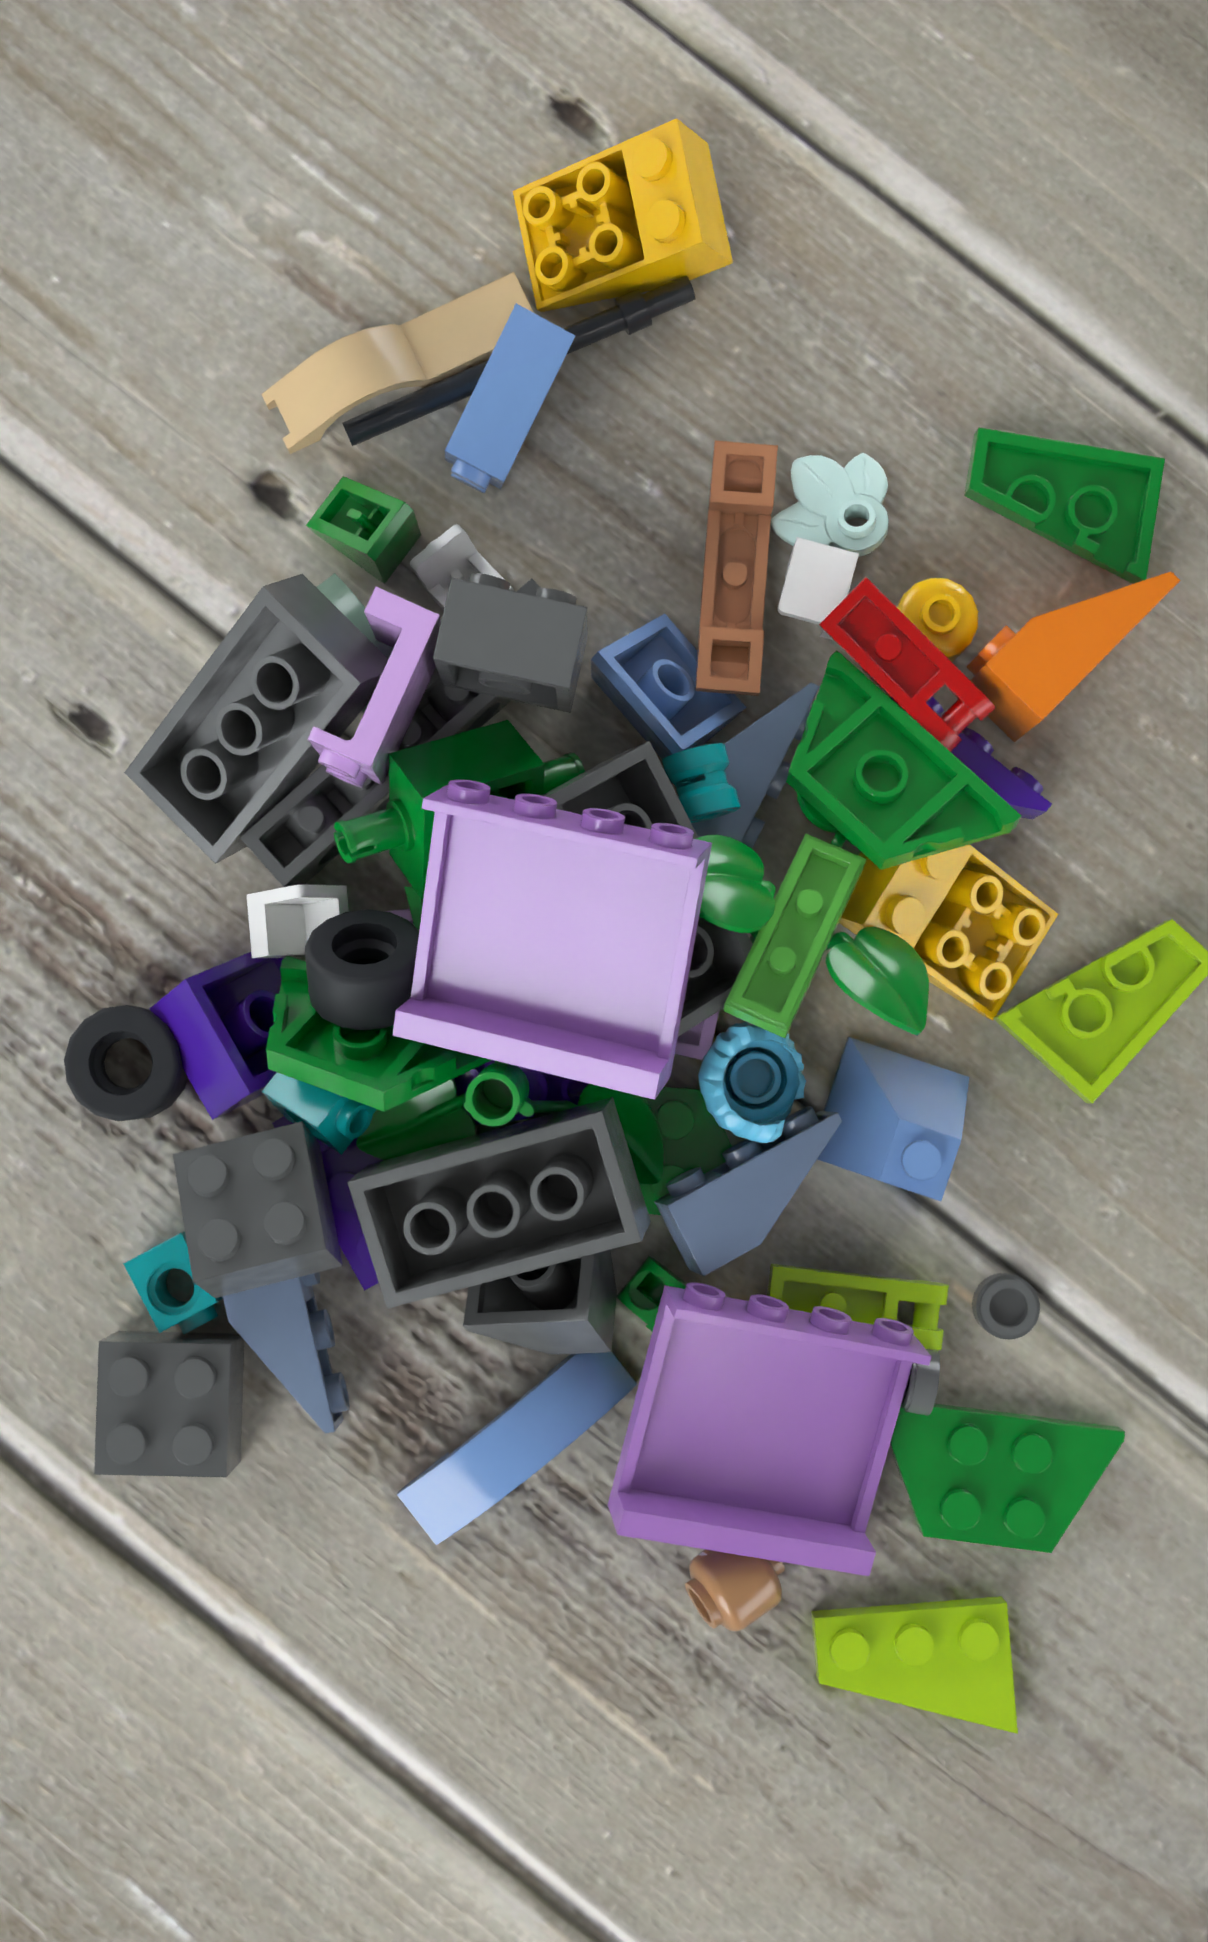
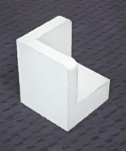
M797 537L788 562L778 612L784 616L819 625L848 595L859 554ZM822 629L820 637L833 640V639Z
M293 885L247 894L252 958L305 957V945L311 932L325 920L349 912L347 885Z

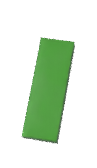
M805 834L774 899V914L767 924L759 930L724 1004V1012L786 1038L864 870L866 858Z

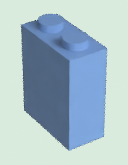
M517 303L515 304L446 446L445 460L453 464L451 469V476L482 493H485L489 484L499 489L502 488L575 338L574 334Z

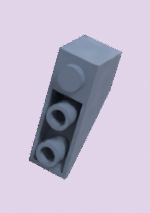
M812 682L725 743L730 762L725 773L728 784L737 790L741 808L717 818L691 823L698 837L723 835L753 848L765 824V821L755 817V814L765 794L777 800L785 785L791 764L784 761L783 758L794 738L801 741L806 721L813 705L811 703L820 686Z
M812 1106L798 1110L785 1118L782 1135L775 1141L758 1143L748 1139L743 1140L722 1153L726 1161L725 1163L705 1174L701 1167L693 1168L678 1175L666 1184L669 1193L654 1202L689 1270L705 1276L762 1244L841 1124L842 1120L838 1112L818 1111L815 1113Z
M320 1272L223 1296L228 1322L325 1434L335 1432L343 1421L342 1412L349 1410L350 1404L344 1376L341 1372L332 1373L327 1348L335 1346L331 1318L327 1309L318 1311L312 1285L320 1284Z

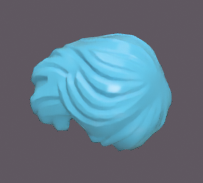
M747 1022L736 1023L728 1027L726 1032H722L716 1037L715 1042L704 1056L698 1073L700 1092L703 1095L708 1112L713 1115L720 1127L731 1131V1133L738 1137L758 1143L775 1141L782 1135L785 1118L791 1113L794 1100L804 1098L806 1079L802 1074L804 1069L802 1054L795 1049L794 1042L789 1038V1034H787L786 1038H783L758 1026L750 1025Z

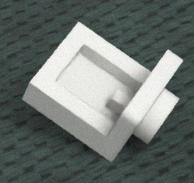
M458 524L453 525L440 537L430 542L424 550L410 561L411 568L424 588L443 611L451 577L469 581L470 574L481 573L504 579L481 556L467 533Z

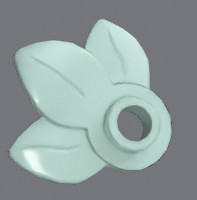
M865 453L855 456L847 463L845 468L833 459L822 455H809L794 460L791 468V482L798 502L776 514L770 523L774 532L782 540L794 547L795 541L799 537L858 553V557L871 553L881 545L887 536L889 527L888 514L882 505L888 490V482L884 469L877 461ZM853 518L868 520L864 525L858 527L846 523V521Z

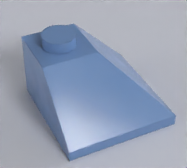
M848 1037L824 1108L825 1112H838L842 1122L817 1160L942 1201L962 1140L970 1077Z

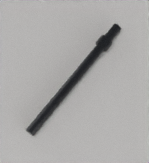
M687 276L681 277L644 294L639 289L616 298V306L564 327V330L575 335L567 354L624 330L628 335L652 326V318L696 299L695 293ZM488 360L342 422L351 445L355 446L471 396Z

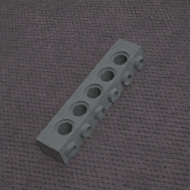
M531 578L517 592L536 596L537 589L541 587ZM435 667L398 751L480 728L511 700L445 686L442 683L437 667ZM321 765L242 835L240 839L283 887L305 885L340 854L334 838V832H336L334 829L335 822L350 820L386 809L389 802V772L383 785L366 778L363 787L360 788L326 772L327 767Z

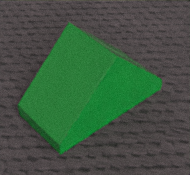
M342 476L306 524L312 532L383 584L387 582L421 536L414 510L406 502Z

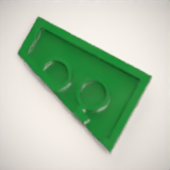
M978 427L973 437L964 496L1134 584L1147 578L1165 458Z

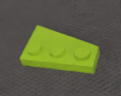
M1002 1596L811 1611L816 1676L819 1684L1018 1734L1007 1602Z

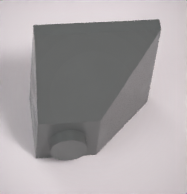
M611 1250L468 1287L463 1322L464 1328L472 1333L550 1355L612 1352L617 1289Z

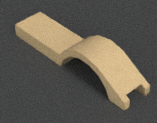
M512 272L401 325L388 324L366 328L342 337L312 354L263 392L261 395L268 409L271 410L278 407L290 431L283 438L289 453L292 454L320 441L325 430L340 416L373 397L400 388H424L489 360L515 304L517 303L533 312L515 273Z

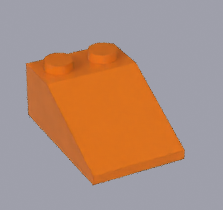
M1170 571L1033 617L1016 634L1006 625L966 666L975 675L970 681L996 707L988 717L1013 742H1016L1039 724L1181 580Z

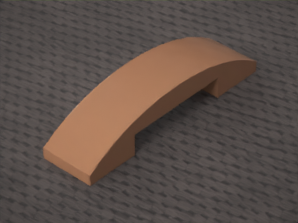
M716 440L714 442L701 592L695 691L759 696L764 643L763 619L778 445Z

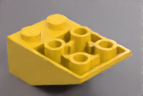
M677 118L513 191L536 308L540 312L616 298L637 289L641 292L651 291L681 277L687 276L689 280H692L733 263L709 145Z
M970 844L880 870L860 852L858 856L866 858V864L839 923L855 935L865 927H878L896 934L910 944L920 955L926 966L930 983L984 1017L994 1020L993 1017L998 1014L1059 914Z

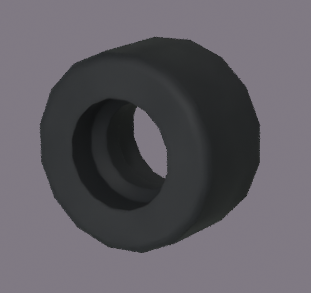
M370 909L349 911L325 920L311 932L305 945L311 1006L323 1019L342 1028L364 1031L387 1028L394 1025L396 1009L411 998L419 930L403 917L391 912Z
M123 1005L103 1008L84 1019L70 1037L64 1057L66 1082L76 1100L94 1115L114 1121L151 1118L173 1105L184 1091L188 1080L182 1066L178 1043L167 1024L149 1009L137 1006ZM132 1038L139 1040L148 1048L152 1057V1068L150 1075L144 1083L135 1088L127 1089L117 1086L109 1079L105 1071L104 1061L108 1050L114 1043L121 1039Z

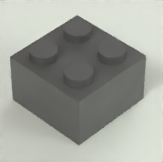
M472 573L470 574L469 581L451 577L433 656L443 685L571 713L588 639L587 607L576 605L577 598L556 589L539 588L537 589L536 596L511 591L509 590V582L492 575Z
M303 1122L173 1154L193 1282L214 1298L343 1266L320 1143Z
M117 1331L100 1340L98 1348L94 1475L226 1478L241 1462L244 1339L235 1333H186L183 1335L182 1332Z

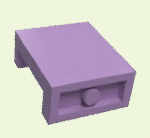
M376 586L364 612L375 639L393 647V651L354 737L351 740H344L317 727L312 728L308 737V741L320 755L318 762L327 767V773L360 788L363 787L366 778L381 785L384 783L389 772V753L398 751L435 670L436 665L433 656L441 625L439 614Z

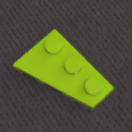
M1173 919L1166 920L996 1015L993 1019L1084 1102L1093 1104L1208 976V951Z

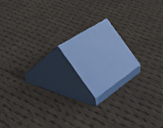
M666 614L657 617L599 650L591 658V678L645 741H650L654 751L661 759L683 750L703 746L746 708L735 694L695 691L697 650Z

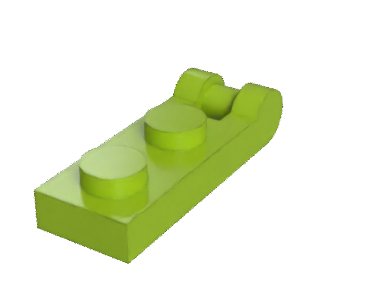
M778 1264L770 1265L767 1296L785 1302L789 1309L812 1313L813 1308L816 1306L829 1307L849 1315L852 1319L851 1321L874 1325L877 1318L897 1321L899 1301L915 1302L913 1323L907 1325L913 1329V1334L925 1349L942 1350L944 1330L938 1328L940 1305H947L949 1287L947 1284Z

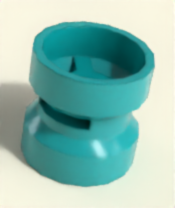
M723 743L690 748L662 759L663 768L670 782L675 785L677 796L691 823L717 818L741 808L736 788L728 784L725 770L730 762L725 744Z

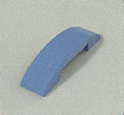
M613 1352L570 1354L551 1369L546 1378L452 1453L449 1454L447 1452L398 1491L397 1496L432 1541L438 1545L483 1514L556 1457L624 1398L637 1385V1382Z

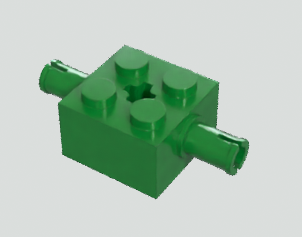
M509 720L389 753V802L386 809L350 820L335 822V842L341 857L346 863H353L357 859L389 850L390 856L423 901L435 815L434 811L422 809L423 798L448 785L451 780H471L490 786V795L515 800V796L519 794L542 796L584 773L585 769L580 758L573 752L543 762Z

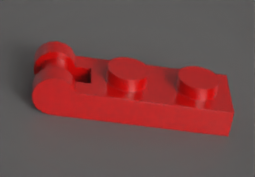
M867 577L819 624L904 711L950 752L962 741L958 735L975 718L982 722L996 708ZM945 685L958 700L939 716L927 702Z

